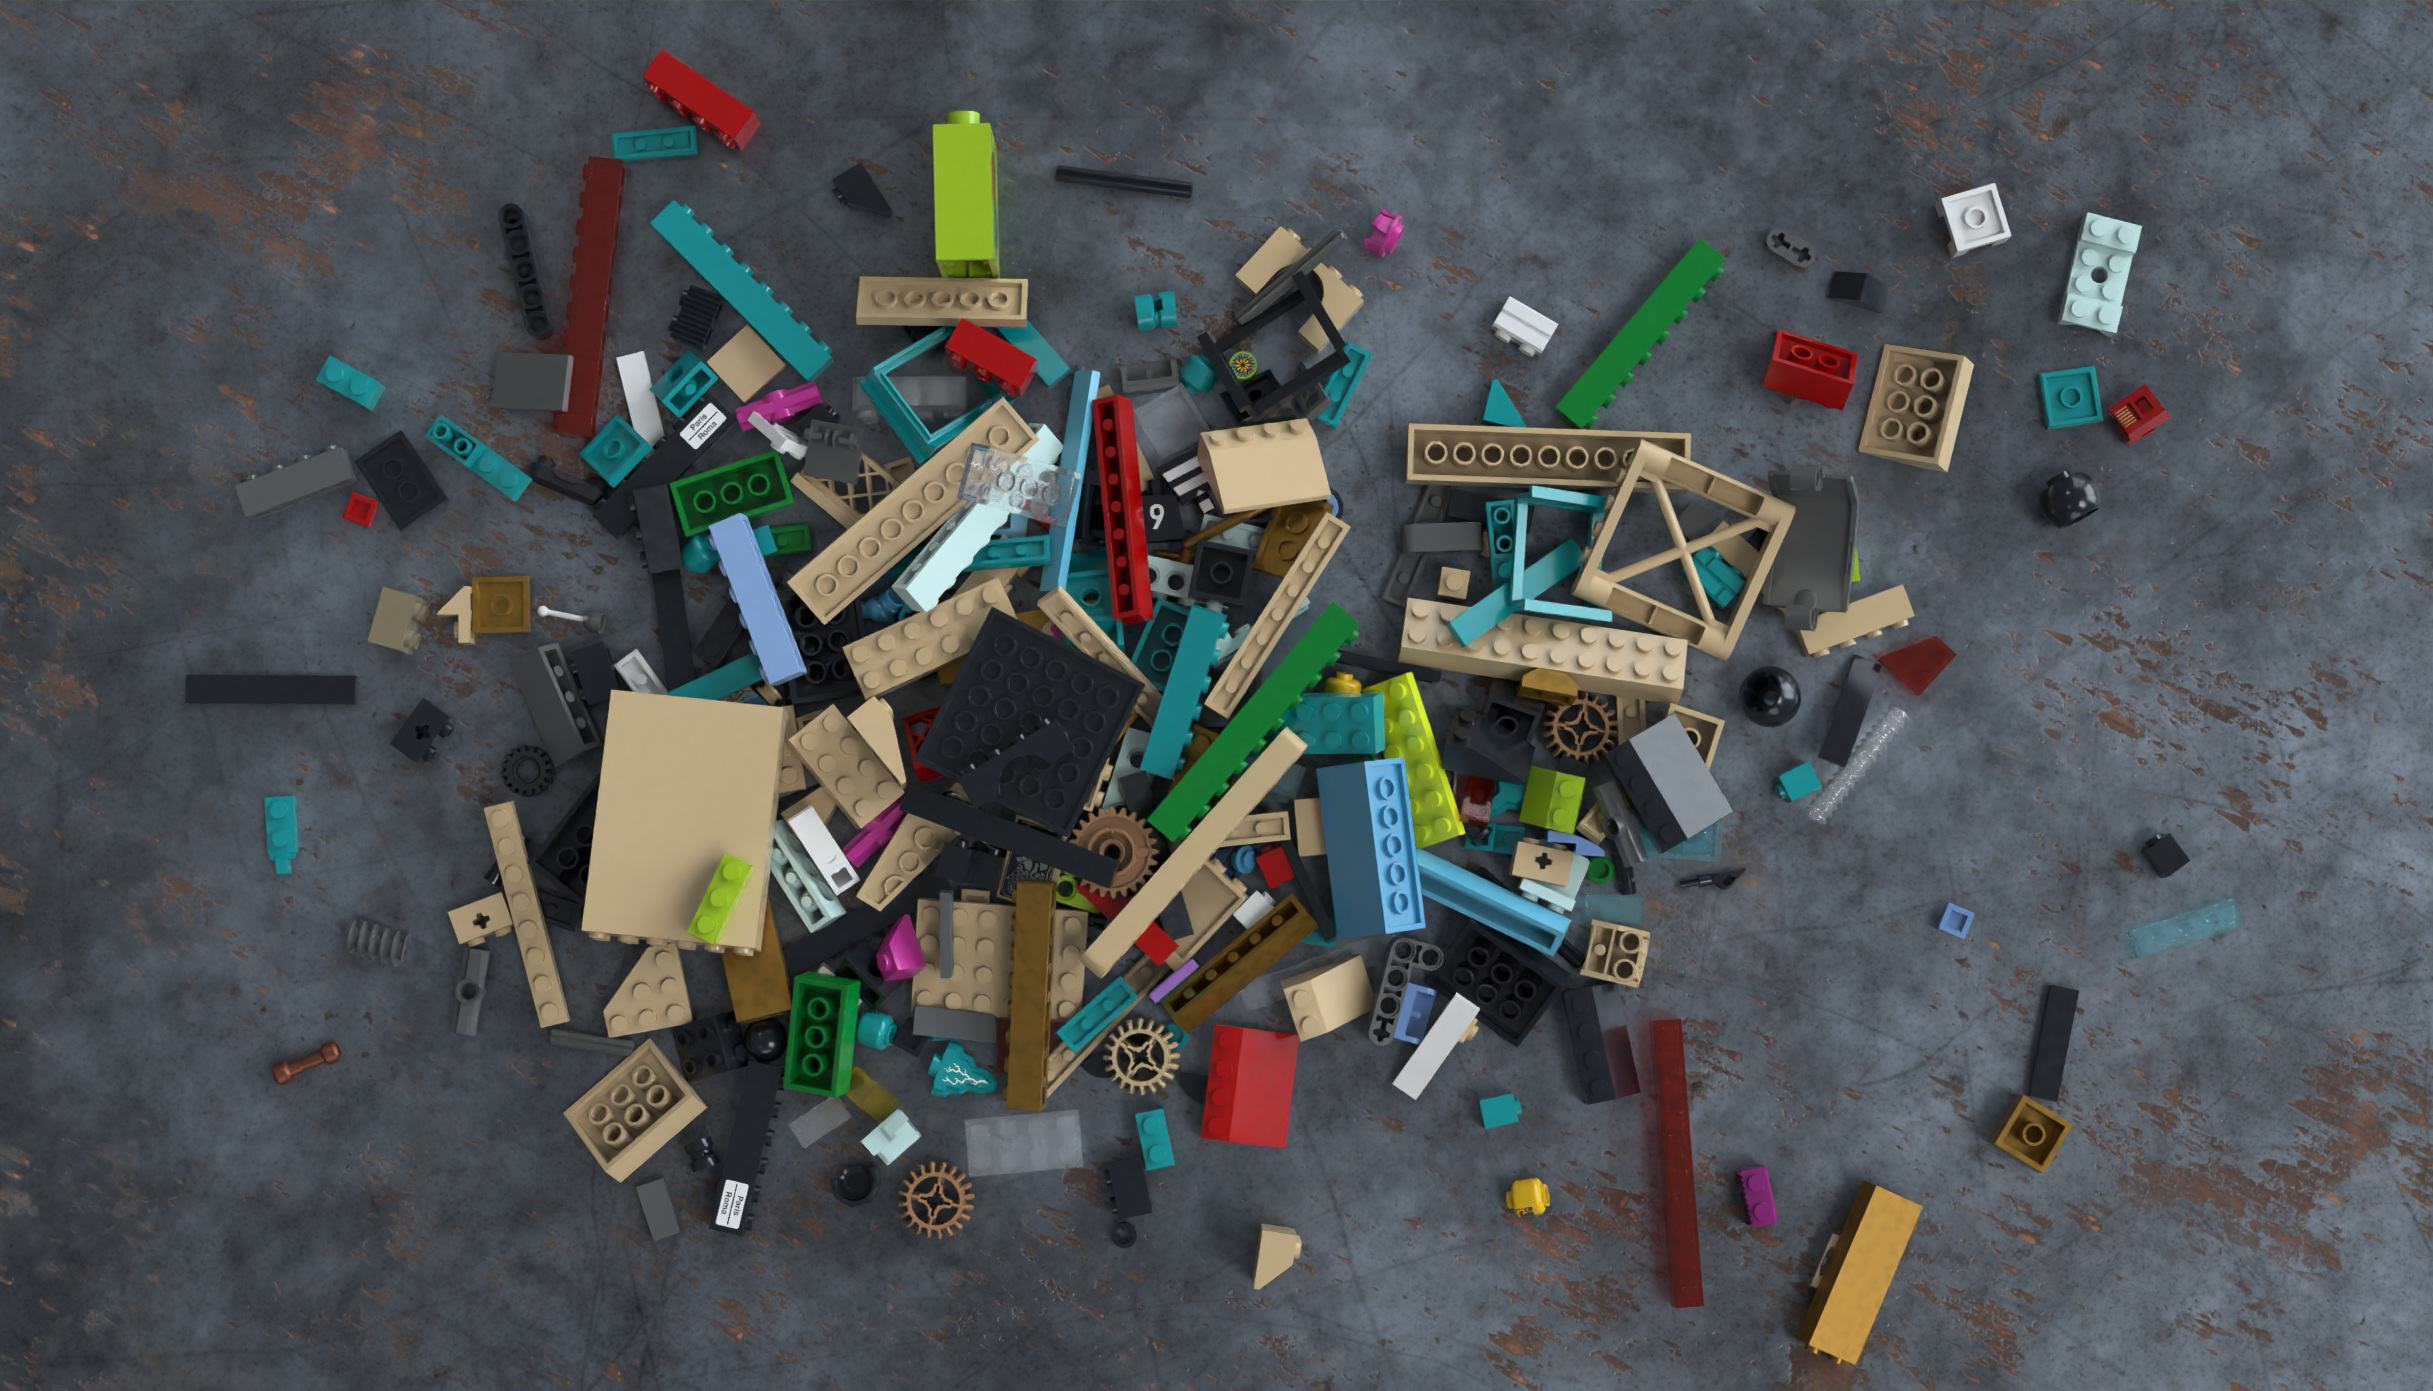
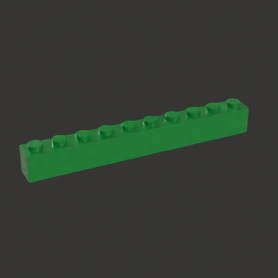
M1333 601L1147 821L1173 843L1177 839L1183 842L1193 830L1189 825L1197 817L1201 820L1211 809L1208 803L1214 796L1220 798L1230 786L1227 783L1229 778L1233 774L1238 777L1249 764L1245 761L1252 752L1257 755L1267 743L1264 737L1270 730L1275 733L1286 721L1282 716L1290 708L1294 711L1304 700V697L1301 696L1307 687L1313 689L1323 677L1320 674L1322 669L1326 665L1331 668L1342 655L1338 652L1345 643L1350 646L1358 637L1360 632L1356 629L1360 626V623Z

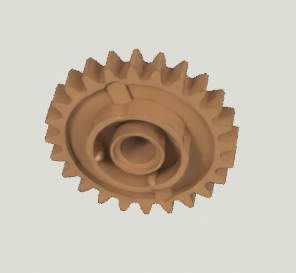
M1115 807L1110 808L1109 814H1106L1105 810L1100 808L1098 817L1093 813H1089L1090 821L1088 823L1083 820L1079 821L1082 826L1081 831L1073 829L1077 839L1069 840L1068 842L1105 856H1107V848L1113 844H1116L1121 851L1120 857L1117 859L1121 862L1111 888L1085 879L1081 881V886L1091 884L1090 893H1094L1099 888L1100 897H1105L1108 891H1110L1112 898L1117 897L1118 891L1124 897H1128L1129 888L1134 892H1138L1137 884L1145 885L1147 883L1144 878L1145 875H1154L1153 871L1150 870V866L1158 865V862L1152 856L1160 853V851L1153 849L1152 845L1157 843L1158 839L1149 837L1154 829H1144L1147 820L1142 819L1137 822L1136 812H1133L1128 817L1126 808H1122L1119 814H1117Z

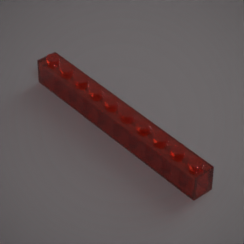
M589 156L588 164L583 166L582 177L583 181H586L585 192L581 191L579 198V207L583 208L582 219H578L576 224V235L579 236L578 247L575 246L573 250V263H576L575 274H571L569 288L570 291H573L572 302L568 301L566 307V317L570 318L569 329H565L563 333V346H566L565 355L574 356L568 412H555L553 417V428L557 429L556 433L561 437L588 440L595 438L627 168L622 159Z
M1678 1018L1649 1020L1671 1306L1674 1308L1704 1306L1682 1021Z

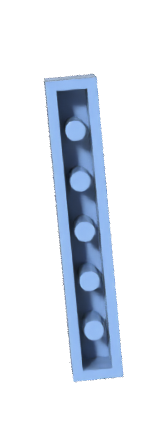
M738 513L710 525L711 534L708 535L709 541L715 551L718 550L721 557L719 567L725 577L728 576L731 583L729 593L735 603L738 602L742 613H739V618L743 627L749 630L752 637L749 640V644L754 655H758L762 665L759 666V670L764 681H769V684L778 686L808 673L747 516Z

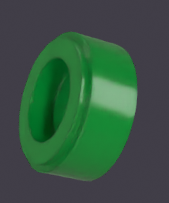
M1597 856L1589 860L1590 864L1586 876L1592 883L1601 885L1613 878L1615 869L1610 859L1604 856Z

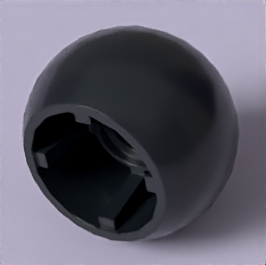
M2066 470L2046 482L2048 488L2040 494L2039 500L2040 509L2045 519L2055 528L2064 529L2099 510L2102 506V493L2099 485L2088 474L2080 471L2071 475L2069 470Z
M1766 666L1752 671L1745 678L1740 688L1739 702L1745 716L1754 724L1774 728L1788 723L1797 714L1801 705V690L1795 677L1788 671L1776 666Z

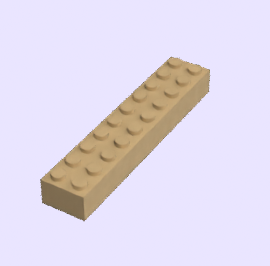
M1409 423L1406 434L1405 484L1529 488L1533 485L1559 490L1615 491L1617 488V484L1614 483L1616 476L1621 468H1626L1639 439L1690 460L1691 433ZM1639 476L1632 492L1655 493L1651 481ZM1663 480L1667 493L1686 494L1688 492L1686 489Z
M1414 598L1407 599L1399 649V663L1521 681L1523 675L1536 668H1543L1567 673L1579 686L1578 690L1667 704L1673 703L1678 705L1683 692L1688 640L1512 613L1471 643L1461 648L1446 624L1471 607Z

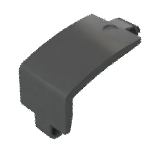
M1792 465L1791 471L1769 470L1768 481L1773 497L1796 506V510L1766 576L1763 603L1768 607L1786 608L1784 621L1786 629L1815 631L1819 611L1841 613L1848 611L1860 500L1853 476L1824 474L1823 468L1819 466Z

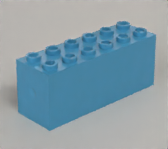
M1404 757L1316 768L1337 938L1389 934L1426 928Z

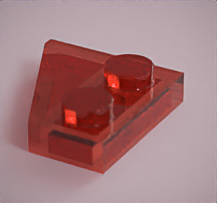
M1937 636L1883 655L1877 661L1918 697L1957 654Z

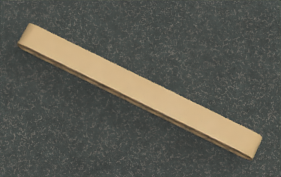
M1286 727L1079 960L1096 976L1102 979L1308 748V745Z

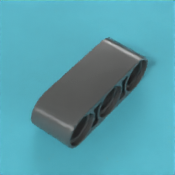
M1480 522L1425 523L1400 526L1402 555L1410 556L1412 555L1411 553L1415 552L1416 555L1474 554L1483 552L1482 523Z

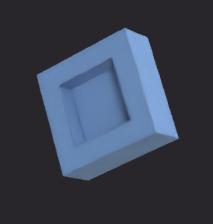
M1947 902L1936 929L1965 940L1975 913Z

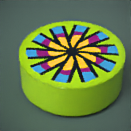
M1245 351L1237 352L1230 359L1229 364L1239 380H1248L1255 375L1257 361L1251 353Z

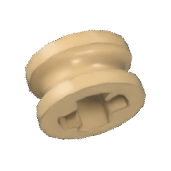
M769 681L765 682L763 687L758 686L756 688L771 706L776 705V700L783 699V696L773 685L769 684Z

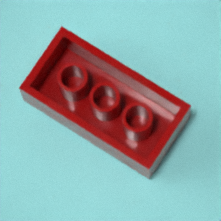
M663 49L660 50L643 74V78L647 83L646 88L651 91L650 94L662 103L665 100L669 101V104L673 106V110L685 119L691 116L698 128L707 134L713 131L719 137L718 141L731 150L735 146L742 151L760 126V122L753 110Z

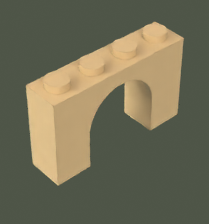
M1280 226L1235 275V281L1255 297L1274 278L1285 272L1312 248L1308 247L1306 249L1299 243L1301 239L1290 228L1285 230ZM1320 263L1309 274L1314 276L1319 282L1323 292L1321 304L1339 332L1363 306L1364 300L1361 298L1363 294L1354 285L1350 284L1347 286L1341 281L1342 275L1330 265L1327 268L1324 264ZM1314 314L1297 333V336L1316 354H1319L1330 342Z

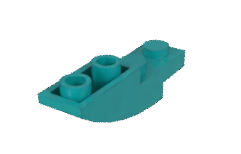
M442 414L439 415L424 436L515 502L532 481L525 473Z
M1514 499L1485 502L1489 565L1493 592L1510 581L1515 516Z

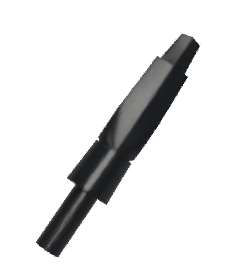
M1746 867L1740 870L1697 875L1696 879L1680 881V887L1686 888L1699 885V888L1715 884L1720 889L1726 890L1732 887L1736 880L1746 871ZM1728 876L1733 877L1732 881L1726 885L1721 882L1722 879Z

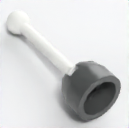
M540 606L537 610L538 615L541 617L550 615L581 621L584 627L593 633L601 634L605 627L606 613L603 611L592 610L586 613L585 616L549 610L546 606Z

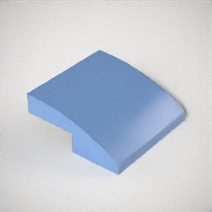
M1544 828V839L1547 842L1572 843L1571 851L1575 855L1604 856L1603 849L1584 837Z

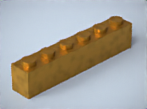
M1291 893L1160 1002L1173 1021L1189 1034L1316 930L1319 924L1307 908Z

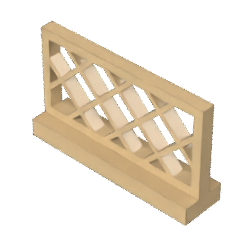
M863 450L861 459L864 461L865 473L859 474L858 477L866 476L868 493L854 495L853 484L847 483L849 495L840 496L835 492L833 480L803 475L804 468L801 472L796 473L790 481L846 529L864 515L856 510L855 497L868 496L869 508L871 509L875 506L874 495H888L892 491L891 484L896 488L901 483ZM870 467L873 468L876 472H871ZM871 475H881L885 478L886 491L873 492Z

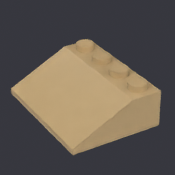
M1885 344L1858 451L1919 468L1948 472L1974 364L1963 355Z
M1307 418L1200 433L1197 460L1223 514L1331 499V491L1317 438Z
M873 696L850 714L847 719L852 728L905 792L907 782L893 723L895 719L894 713L883 698L878 701Z
M649 1038L631 1056H628L563 1114L604 1171L621 1183L703 1112L707 1106L692 1086Z

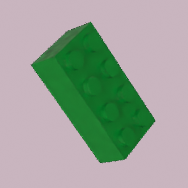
M776 450L669 483L685 536L688 539L697 534H711L710 525L738 513L746 515L749 522L798 507L782 455Z
M810 971L795 976L783 1088L832 1098L849 1093L861 986L860 980Z

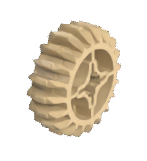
M1138 1018L1137 1027H1135L1132 1020H1128V1030L1122 1025L1117 1026L1120 1037L1117 1034L1111 1033L1109 1038L1115 1044L1106 1043L1104 1046L1105 1049L1112 1051V1054L1104 1055L1103 1059L1106 1061L1112 1060L1113 1063L1106 1066L1105 1070L1111 1071L1115 1069L1116 1074L1111 1076V1081H1115L1120 1077L1122 1079L1118 1086L1120 1089H1123L1129 1083L1130 1094L1135 1092L1136 1086H1139L1140 1095L1146 1094V1086H1149L1151 1093H1156L1157 1087L1155 1083L1157 1082L1160 1087L1165 1088L1167 1084L1163 1077L1169 1080L1175 1077L1173 1073L1168 1071L1169 1068L1173 1070L1179 1068L1177 1063L1171 1062L1172 1059L1180 1058V1053L1171 1052V1049L1179 1045L1178 1042L1168 1043L1167 1039L1171 1038L1173 1033L1170 1031L1163 1036L1161 1032L1165 1028L1164 1024H1160L1157 1030L1153 1029L1155 1025L1154 1019L1149 1020L1147 1027L1144 1026L1143 1018ZM1136 1033L1151 1035L1142 1046L1125 1040L1130 1035ZM1157 1041L1161 1044L1164 1051L1163 1065L1153 1055V1049ZM1150 1045L1146 1051L1148 1055L1145 1056L1149 1057V1062L1144 1060L1136 1065L1138 1062L1136 1058L1138 1056H1135V1051L1141 1052ZM1120 1048H1123L1124 1052L1131 1059L1127 1071L1123 1069L1120 1062ZM1141 1067L1149 1068L1158 1073L1155 1077L1145 1080L1133 1077Z

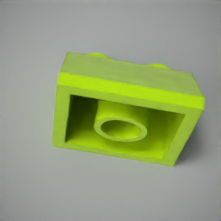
M1531 766L1519 821L1575 834L1587 778Z

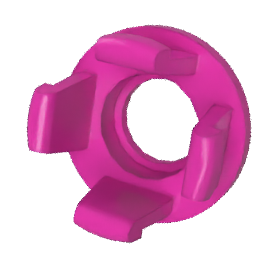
M1382 209L1381 214L1378 213L1372 223V226L1378 231L1374 230L1371 236L1364 240L1363 247L1366 250L1370 249L1377 253L1380 258H1383L1386 253L1391 254L1405 227L1401 224L1403 217L1400 215L1395 216L1388 213V210Z

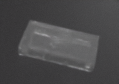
M830 1097L790 1123L789 1127L802 1147L806 1148L850 1119L852 1115L840 1097Z

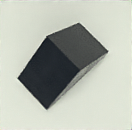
M1835 271L1827 299L1881 314L1889 286L1867 273Z

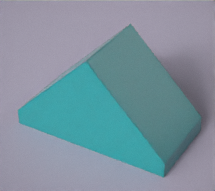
M1498 379L1492 381L1481 424L1497 427L1526 428L1525 423Z

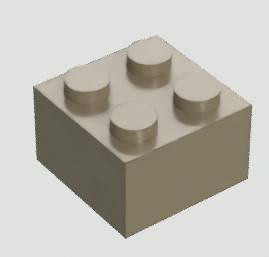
M383 587L367 642L412 655L413 650H417L420 645L421 634L418 632L421 622L425 623L428 617L429 607L426 606L427 601L416 595Z

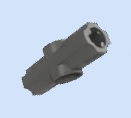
M1616 779L1593 788L1604 815L1601 821L1602 830L1606 837L1614 840L1625 868L1649 859L1637 832L1640 826L1639 817L1632 808L1627 807Z
M465 947L459 983L455 988L456 1001L450 1032L476 1036L481 1003L486 994L485 980L491 951ZM470 983L477 989L476 996L471 1000L464 994L465 987Z

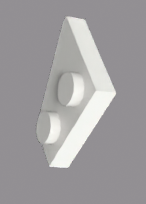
M753 411L748 421L772 441L770 444L772 448L782 454L787 451L798 460L806 458L808 441L775 422L771 425L761 414Z

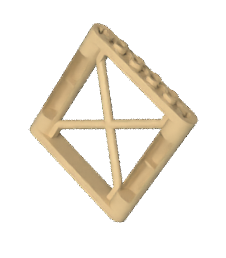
M1639 439L1626 468H1621L1616 476L1614 483L1617 484V488L1614 494H1609L1605 500L1603 510L1606 512L1602 521L1597 520L1593 527L1591 536H1594L1591 546H1585L1579 561L1582 562V566L1572 586L1571 595L1603 609L1610 610L1617 615L1668 637L1688 640L1687 645L1726 661L1734 649L1791 524L1796 506ZM1641 476L1652 483L1675 548L1614 572L1606 573L1597 568L1638 477ZM1663 480L1750 518L1686 543ZM1757 527L1768 531L1727 624L1715 620L1691 553ZM1680 558L1703 621L1621 586L1617 582Z

